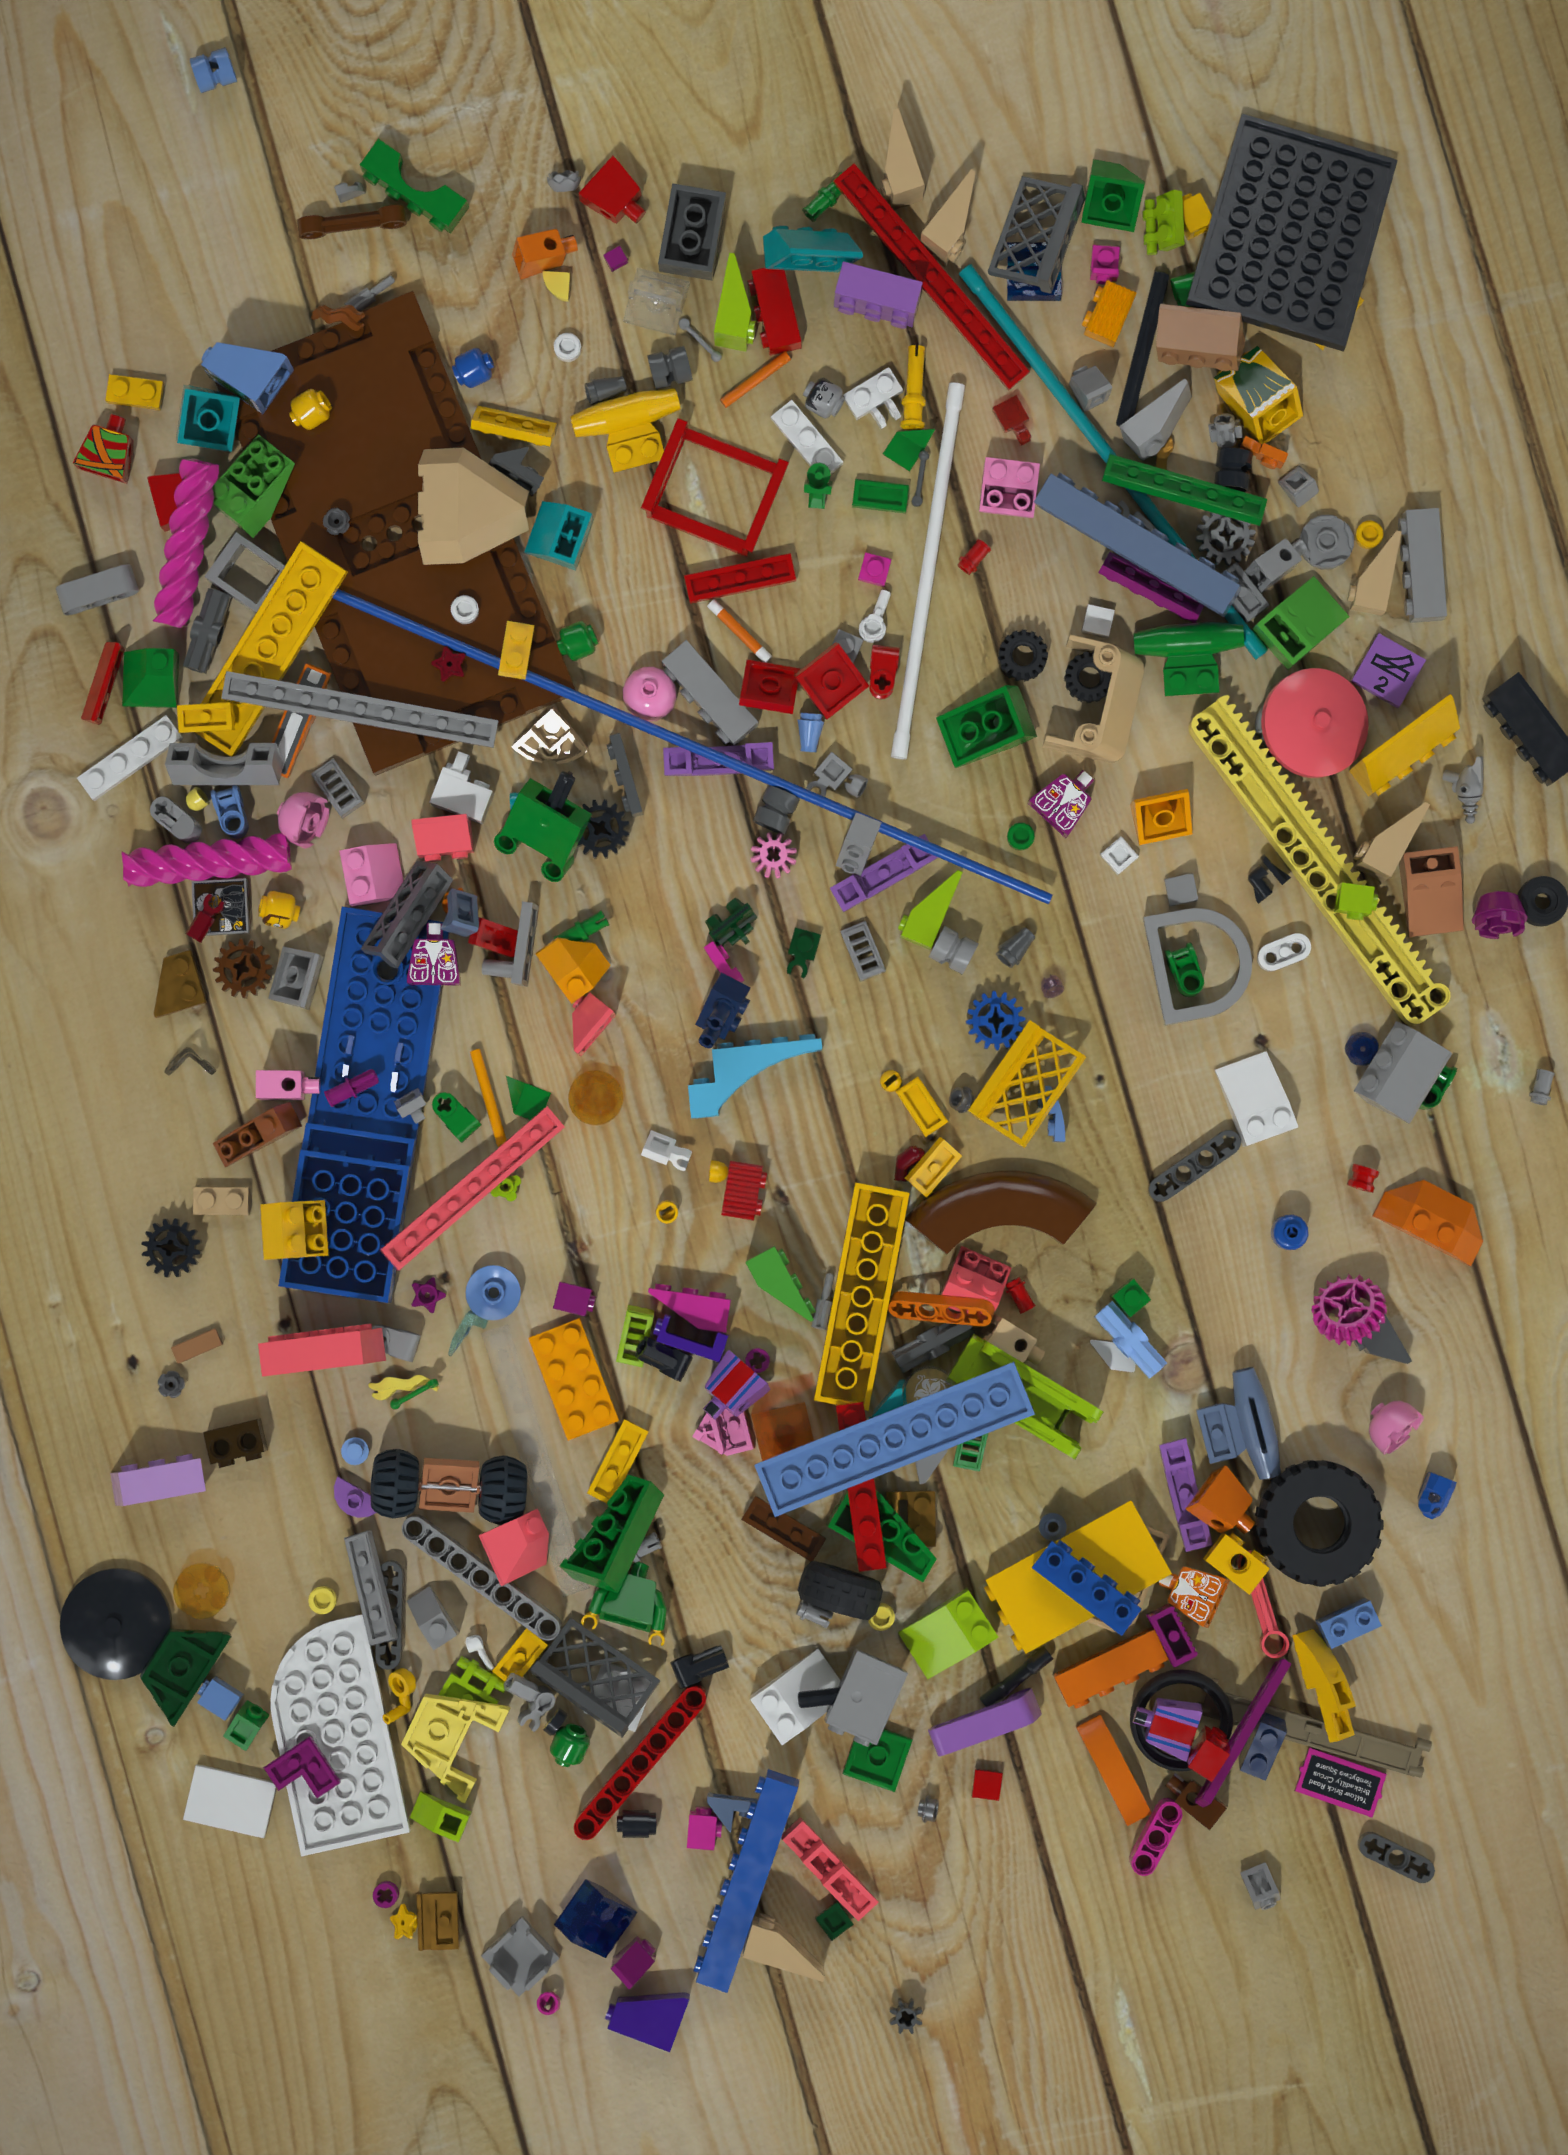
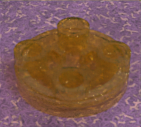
M598 1070L588 1071L580 1074L572 1083L568 1095L569 1106L572 1113L580 1121L589 1125H603L612 1121L621 1111L623 1091L619 1082L609 1073Z

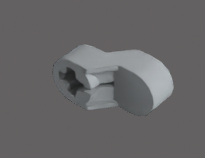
M158 797L152 802L150 807L152 817L175 837L188 844L196 842L200 838L202 828L199 822L167 797Z

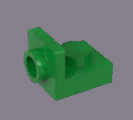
M247 1700L234 1717L223 1737L244 1751H247L268 1719L269 1714L260 1706Z

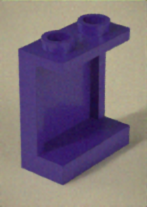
M666 1314L664 1319L658 1318L653 1334L658 1335L657 1342L720 1362L729 1337L728 1334L718 1332L714 1345L711 1347L668 1332L667 1329L672 1317L671 1315Z

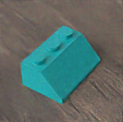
M776 226L772 228L771 232L763 236L766 269L838 273L841 271L843 262L853 264L863 258L862 250L850 235L837 232V229L833 228L813 231L811 227L789 230L788 226Z

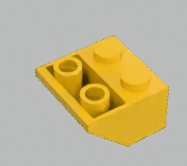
M325 1200L260 1204L264 1260L329 1256Z

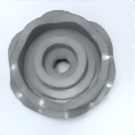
M566 170L563 173L553 171L547 177L549 186L555 192L576 190L581 181L579 172L575 171L574 173L571 170Z

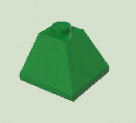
M1093 159L1081 223L1134 232L1145 181L1121 164Z
M144 648L124 652L122 706L177 708L179 653L175 649Z

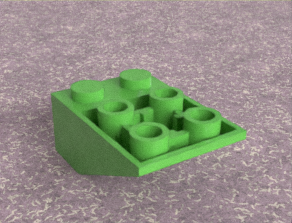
M258 434L213 485V505L254 538L272 517L295 463Z
M1313 576L1259 621L1252 630L1285 668L1289 670L1350 616Z
M774 1246L745 1262L758 1287L808 1321L814 1320L812 1314L816 1311L809 1298L803 1300L798 1290L803 1287L795 1273L790 1275L785 1267L790 1262L783 1249L777 1251Z

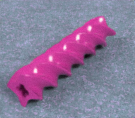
M193 458L182 459L180 462L179 474L182 482L174 492V501L177 509L169 519V528L172 536L164 546V555L167 563L161 568L159 573V582L162 590L156 595L154 600V608L158 616L153 621L178 628L188 626L187 621L193 613L194 600L192 594L198 586L199 573L197 568L201 564L204 555L202 541L206 537L209 528L207 514L214 502L212 487L219 475L218 464Z
M282 833L273 834L266 840L256 836H248L239 843L230 839H220L211 846L203 842H193L184 849L170 844L161 847L157 852L145 847L135 849L129 855L122 852L123 879L127 882L128 886L147 887L158 882L175 884L185 879L203 881L213 876L232 878L240 873L253 876L262 874L267 870L278 873L292 870L290 842Z

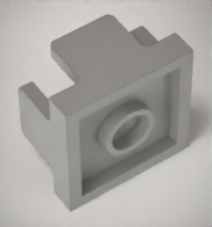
M523 1916L481 1955L490 1965L489 1971L507 1990L511 1988L518 1996L526 1990L529 1991L548 1973L549 1968L560 1958L559 1954Z

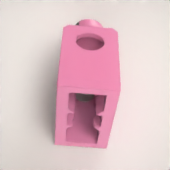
M256 1070L257 1099L305 1100V1094H320V1077H305V1072ZM289 1081H295V1088L293 1090H287V1083Z

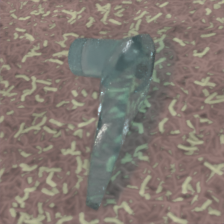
M470 1310L462 1319L453 1336L448 1355L452 1356L458 1349L463 1339L469 1334L472 1325L485 1329L488 1320L475 1315Z

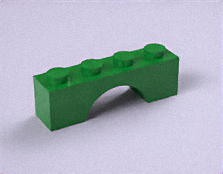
M378 138L360 163L362 173H364L362 177L374 186L377 183L386 189L384 192L393 200L398 201L401 199L407 203L406 207L413 214L419 217L423 214L430 219L429 224L440 232L446 230L451 234L469 209L468 201L446 185L428 192L411 188L402 179L403 159L401 154Z

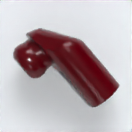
M909 1146L897 1156L894 1181L907 1182L904 1178L908 1175L909 1167L915 1162H919L925 1155V1151L922 1148Z

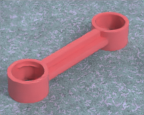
M1247 1549L1249 1553H1252L1253 1550ZM1239 1554L1236 1558L1237 1569L1241 1568V1561L1244 1557L1242 1554ZM1262 1578L1251 1593L1263 1633L1260 1637V1648L1267 1656L1280 1658L1287 1653L1289 1640L1278 1629L1265 1582ZM1271 1634H1278L1284 1639L1283 1648L1276 1654L1269 1653L1264 1646L1266 1638Z

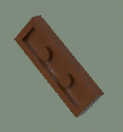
M756 1495L741 1519L810 1562L814 1561L826 1540V1537L786 1513L775 1517L770 1504Z

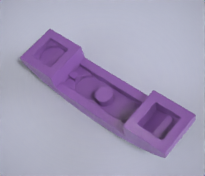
M772 742L709 747L763 771L774 770ZM681 747L663 748L665 776L742 774Z
M925 834L919 836L920 838L929 841ZM906 844L899 850L864 869L861 876L857 874L852 875L832 886L830 890L842 911L845 912L903 880L938 857Z
M1186 1438L1160 1444L1159 1449L1167 1486L1185 1551L1188 1552L1213 1545L1208 1525L1185 1509L1198 1492Z

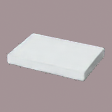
M197 1764L183 1820L265 1838L276 1787L269 1780Z

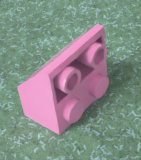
M986 457L983 468L979 512L1034 518V500L1037 493L1040 463Z

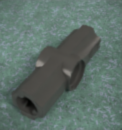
M208 588L200 615L196 616L191 628V642L183 664L185 668L207 674L214 649L218 647L223 636V622L231 595Z
M944 1323L926 1330L916 1336L917 1339L906 1343L891 1353L902 1373L926 1360L930 1361L951 1349L950 1347L966 1340L975 1332L971 1325Z

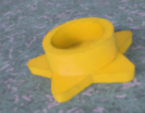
M401 1904L398 1914L390 1917L391 1922L395 1926L394 1938L400 1939L404 1935L412 1939L418 1925L417 1916L415 1913L408 1911L405 1904Z

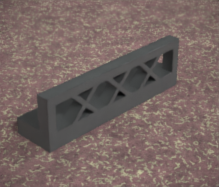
M416 861L361 947V950L365 954L380 956L390 967L398 968L453 879L437 863ZM422 870L425 871V872L423 873V875H422L420 878H418V876L420 875L421 871H422ZM379 939H381V941L379 942L378 946L376 947V946H375L376 942H377Z

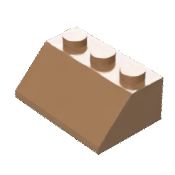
M1160 304L1156 339L1158 362L1168 365H1190L1194 368H1217L1220 371H1239L1245 346L1241 313Z

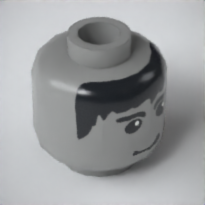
M825 378L818 379L816 383L811 381L803 393V396L807 397L805 402L806 408L824 419L829 418L831 415L835 417L845 401V398L842 397L843 390Z

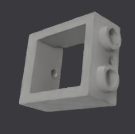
M235 532L205 575V578L256 614L285 565ZM245 548L279 571L257 604L223 581Z

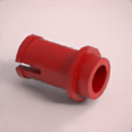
M977 539L964 557L960 556V562L957 564L958 567L968 575L972 572L975 573L977 571L976 567L990 553V547L982 540Z
M1017 1277L1006 1283L1007 1290L1005 1291L1010 1293L1019 1309V1313L1022 1314L1036 1305L1024 1286L1025 1280L1021 1281L1020 1277Z

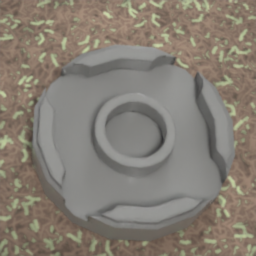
M1320 515L1311 519L1302 529L1299 537L1307 547V551L1302 554L1303 558L1311 566L1321 570L1334 569L1342 565L1349 558L1354 547V535L1350 526L1334 515Z

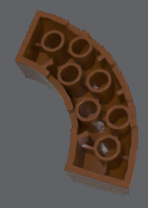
M993 1171L962 1178L944 1186L918 1204L905 1217V1221L945 1255L970 1235L996 1226L1012 1225L1027 1227L1042 1232L1061 1245H1064L1094 1209L1097 1202L1069 1184L1048 1176L1023 1171Z

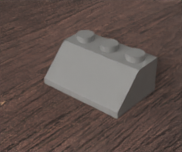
M1396 1021L1354 1089V1092L1368 1104L1410 1124L1452 1053L1417 1030Z

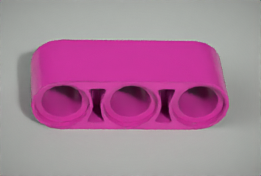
M1163 1798L1158 1801L1130 1853L1129 1863L1138 1875L1148 1876L1153 1873L1182 1819V1809L1175 1803L1174 1799ZM1174 1806L1176 1808L1175 1815L1169 1819L1163 1818L1162 1810L1164 1807ZM1154 1830H1159L1163 1833V1837L1158 1843H1151L1149 1841V1834ZM1140 1855H1147L1150 1858L1149 1864L1144 1868L1137 1867L1135 1863Z

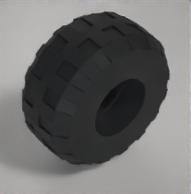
M811 1561L804 1567L797 1590L800 1599L807 1603L862 1620H870L876 1615L883 1593L881 1582L851 1570L817 1561Z

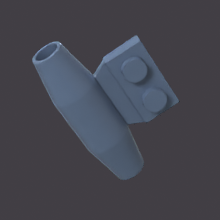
M1254 1367L1233 1371L1235 1406L1219 1403L1196 1409L1209 1463L1212 1464L1236 1458L1246 1449L1260 1480L1276 1477L1281 1474L1279 1445L1267 1396Z

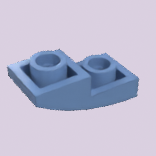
M1044 1086L1045 1092L1053 1090L1051 1086ZM1042 1098L1037 1099L1038 1108H1043ZM1057 1100L1048 1115H1053V1120H1048V1136H1052V1142H1065L1064 1119L1059 1101Z

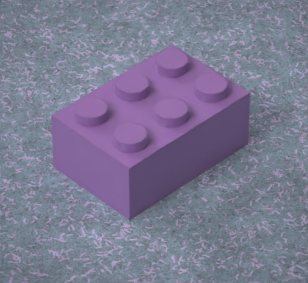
M843 262L835 290L834 307L838 308L839 312L847 315H854V312L865 315L864 318L870 321L879 322L880 319L890 321L891 325L897 328L913 327L923 282Z

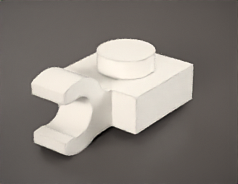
M651 1130L641 1156L667 1165L668 1160H670L675 1168L685 1171L692 1151L675 1146V1139Z

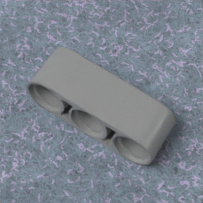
M126 564L61 584L56 587V592L63 614L73 615L133 596L139 592L131 565Z

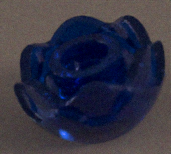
M1367 1032L1354 1033L1345 1045V1053L1350 1062L1358 1066L1370 1065L1380 1049L1377 1039ZM1361 1046L1365 1047V1051L1360 1050Z

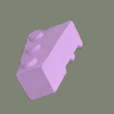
M192 1454L176 1456V1462L165 1463V1459L148 1461L149 1466L138 1468L137 1464L121 1466V1471L110 1473L115 1506H126L206 1491L201 1458L193 1459Z

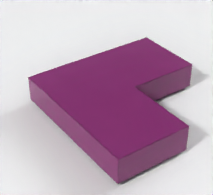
M309 1736L263 1767L278 1791L300 1776L304 1778L316 1798H319L341 1783V1780L312 1736Z

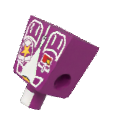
M1084 770L1073 780L1063 773L1029 800L1028 805L1066 839L1092 800L1084 791L1094 780Z
M427 923V939L414 940L407 975L408 985L461 986L455 941L443 939L442 924Z

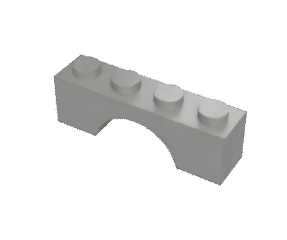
M170 743L165 766L173 785H279L283 761L276 743H249L248 749L244 753L232 757L211 754L202 749L197 743Z

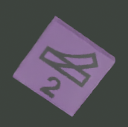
M1378 633L1351 682L1392 706L1399 708L1426 659Z

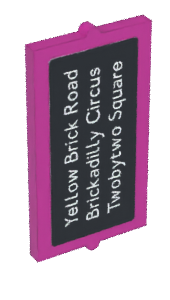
M1309 1747L1303 1766L1299 1767L1300 1775L1294 1791L1373 1818L1378 1800L1382 1798L1381 1790L1387 1774Z

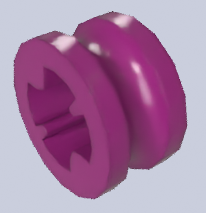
M761 1348L750 1350L745 1358V1364L755 1373L765 1371L770 1363L768 1353ZM759 1352L760 1357L764 1355L766 1361L762 1362L761 1368H755V1364L753 1366L750 1364L749 1360L753 1359L754 1353Z
M391 1881L381 1882L373 1891V1900L381 1908L391 1907L399 1898V1889ZM388 1888L392 1891L390 1896H393V1899L387 1898L383 1901L380 1899L382 1893H379V1890L385 1891Z

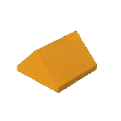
M1188 789L1135 799L1130 804L1139 845L1193 834Z

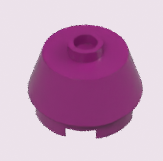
M1495 891L1482 895L1478 900L1472 917V923L1475 925V930H1479V936L1489 939H1499V934L1512 932L1513 937L1518 936L1525 931V922L1527 921V915L1518 895L1505 891Z

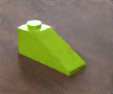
M957 870L914 907L909 916L903 915L898 930L903 931L900 938L931 950L963 873L962 871Z

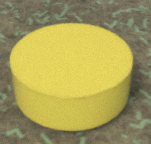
M319 1586L310 1593L308 1599L309 1606L317 1614H327L335 1608L337 1595L332 1588Z

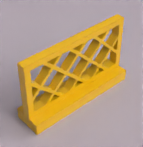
M1029 1020L968 1111L981 1122L986 1123L1025 1148L1086 1059V1056ZM1044 1038L1051 1041L1053 1052L1039 1055L1038 1046ZM1070 1053L1076 1057L1070 1067L1061 1069L1059 1056ZM1054 1057L1056 1070L1042 1073L1040 1061ZM1036 1062L1038 1075L1024 1078L1022 1071L1024 1066L1028 1063ZM1057 1076L1059 1083L1054 1090L1045 1092L1043 1079ZM1039 1080L1041 1093L1027 1096L1025 1083ZM1020 1085L1022 1097L1008 1101L1007 1091L1009 1088ZM1042 1098L1043 1108L1038 1113L1030 1114L1028 1101ZM1023 1103L1025 1116L1011 1119L1009 1106ZM1005 1107L1007 1120L995 1123L989 1119L995 1109ZM1026 1121L1028 1130L1020 1139L1014 1135L1012 1124Z

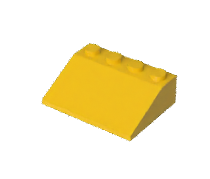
M1449 694L1349 770L1368 797L1374 792L1378 796L1391 787L1389 781L1396 776L1401 780L1413 771L1411 768L1413 763L1417 760L1421 764L1435 755L1432 749L1439 744L1444 748L1457 738L1454 733L1460 729L1453 696Z

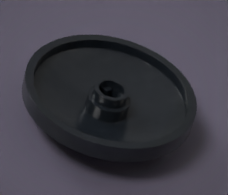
M124 1568L105 1569L84 1578L69 1593L60 1617L61 1638L70 1658L85 1672L108 1680L127 1679L142 1673L169 1629H172L170 1606L159 1586L142 1573Z

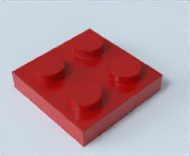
M837 642L793 675L826 720L869 687L866 680Z
M746 660L739 705L793 714L798 682L793 675L800 671V668Z

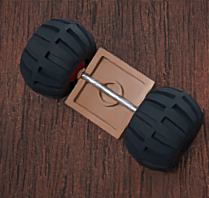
M401 1449L386 1450L374 1458L370 1487L371 1507L376 1513L392 1519L405 1517L414 1512L418 1491H420V1510L474 1513L476 1494H479L478 1508L480 1516L491 1523L502 1525L524 1515L527 1497V1468L524 1463L513 1457L504 1455L493 1457L483 1463L480 1481L478 1482L479 1461L424 1458L422 1478L419 1479V1461L416 1456Z

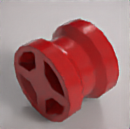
M1353 1164V1176L1348 1180L1347 1185L1373 1193L1375 1189L1373 1183L1378 1178L1380 1172Z

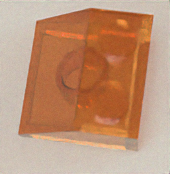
M805 1401L751 1413L762 1461L814 1441Z

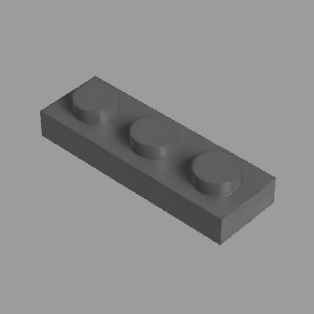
M620 733L609 736L611 743L606 744L610 760L616 759L619 769L614 770L618 786L624 785L626 795L621 798L625 812L631 811L633 818L641 816L643 812Z

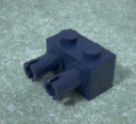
M721 972L695 1024L704 1029L699 1038L701 1046L712 1048L718 1037L725 1040L729 1031L735 1033L742 1019L738 1014L743 1015L750 1003V1000L746 997L751 987Z

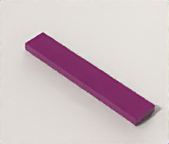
M1284 1658L1272 1665L1229 1740L1230 1756L1212 1782L1206 1779L1195 1798V1803L1201 1807L1212 1803L1291 1666V1663Z

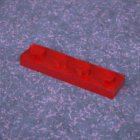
M791 553L684 575L690 604L796 582Z

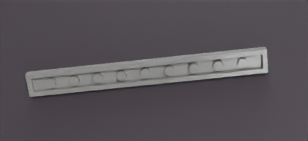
M226 671L222 699L490 748H494L499 722L498 720L229 671Z

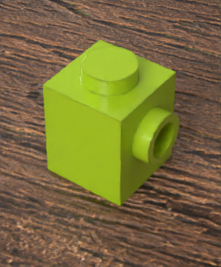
M1340 883L1337 887L1334 912L1347 914V919L1363 920V916L1367 917L1371 915L1372 910L1376 911L1378 894H1374L1375 887Z

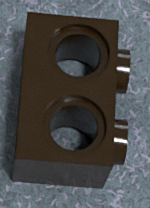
M261 1418L203 1432L210 1465L218 1463L219 1468L234 1465V1459L244 1456L246 1462L262 1458L261 1452L268 1451ZM247 1433H251L256 1437V1445L252 1449L247 1448L243 1443V1438ZM220 1439L227 1441L229 1444V1452L226 1455L220 1454L216 1449L217 1442Z

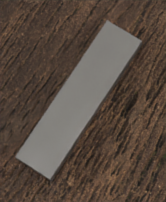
M372 1530L345 1537L344 1541L370 1646L397 1639L398 1636Z

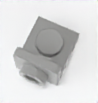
M1266 1862L1240 1872L1255 1910L1259 1908L1262 1910L1270 1909L1277 1904L1276 1901L1281 1899Z

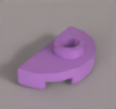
M337 1476L334 1485V1498L338 1506L346 1514L361 1518L369 1517L376 1513L371 1507V1495Z

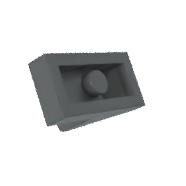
M529 447L494 454L488 464L528 490L529 495L533 497L544 477L540 476L535 469L521 464Z

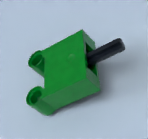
M562 771L553 790L530 778L518 793L505 825L494 838L496 849L503 854H513L519 845L524 843L548 857L541 866V872L551 882L561 881L574 864L573 854L592 816L590 812L567 800L575 782L573 773Z

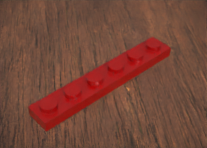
M863 1402L836 1405L839 1431L866 1420ZM873 1478L847 1488L859 1572L887 1568Z

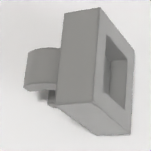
M418 1088L394 1101L402 1118L410 1114L416 1124L425 1119L421 1107L426 1105V1102Z

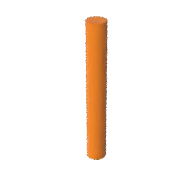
M784 351L720 399L723 406L727 408L788 363L791 360L790 356Z

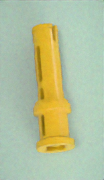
M916 345L908 346L906 396L903 397L901 402L904 406V419L900 422V427L906 430H922L925 428V423L922 422L923 407L926 405V400L922 396L925 347L918 345L917 356H915Z

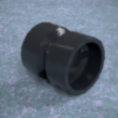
M1240 448L1218 449L1216 466L1220 470L1215 473L1214 484L1247 493L1249 491L1250 475L1246 472L1251 469L1253 453Z

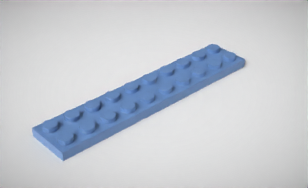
M1012 1362L759 1462L754 1466L773 1514L776 1517L1035 1415L1015 1362Z

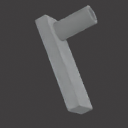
M522 901L514 962L484 959L482 964L483 975L511 978L512 984L528 987L539 911L538 905Z

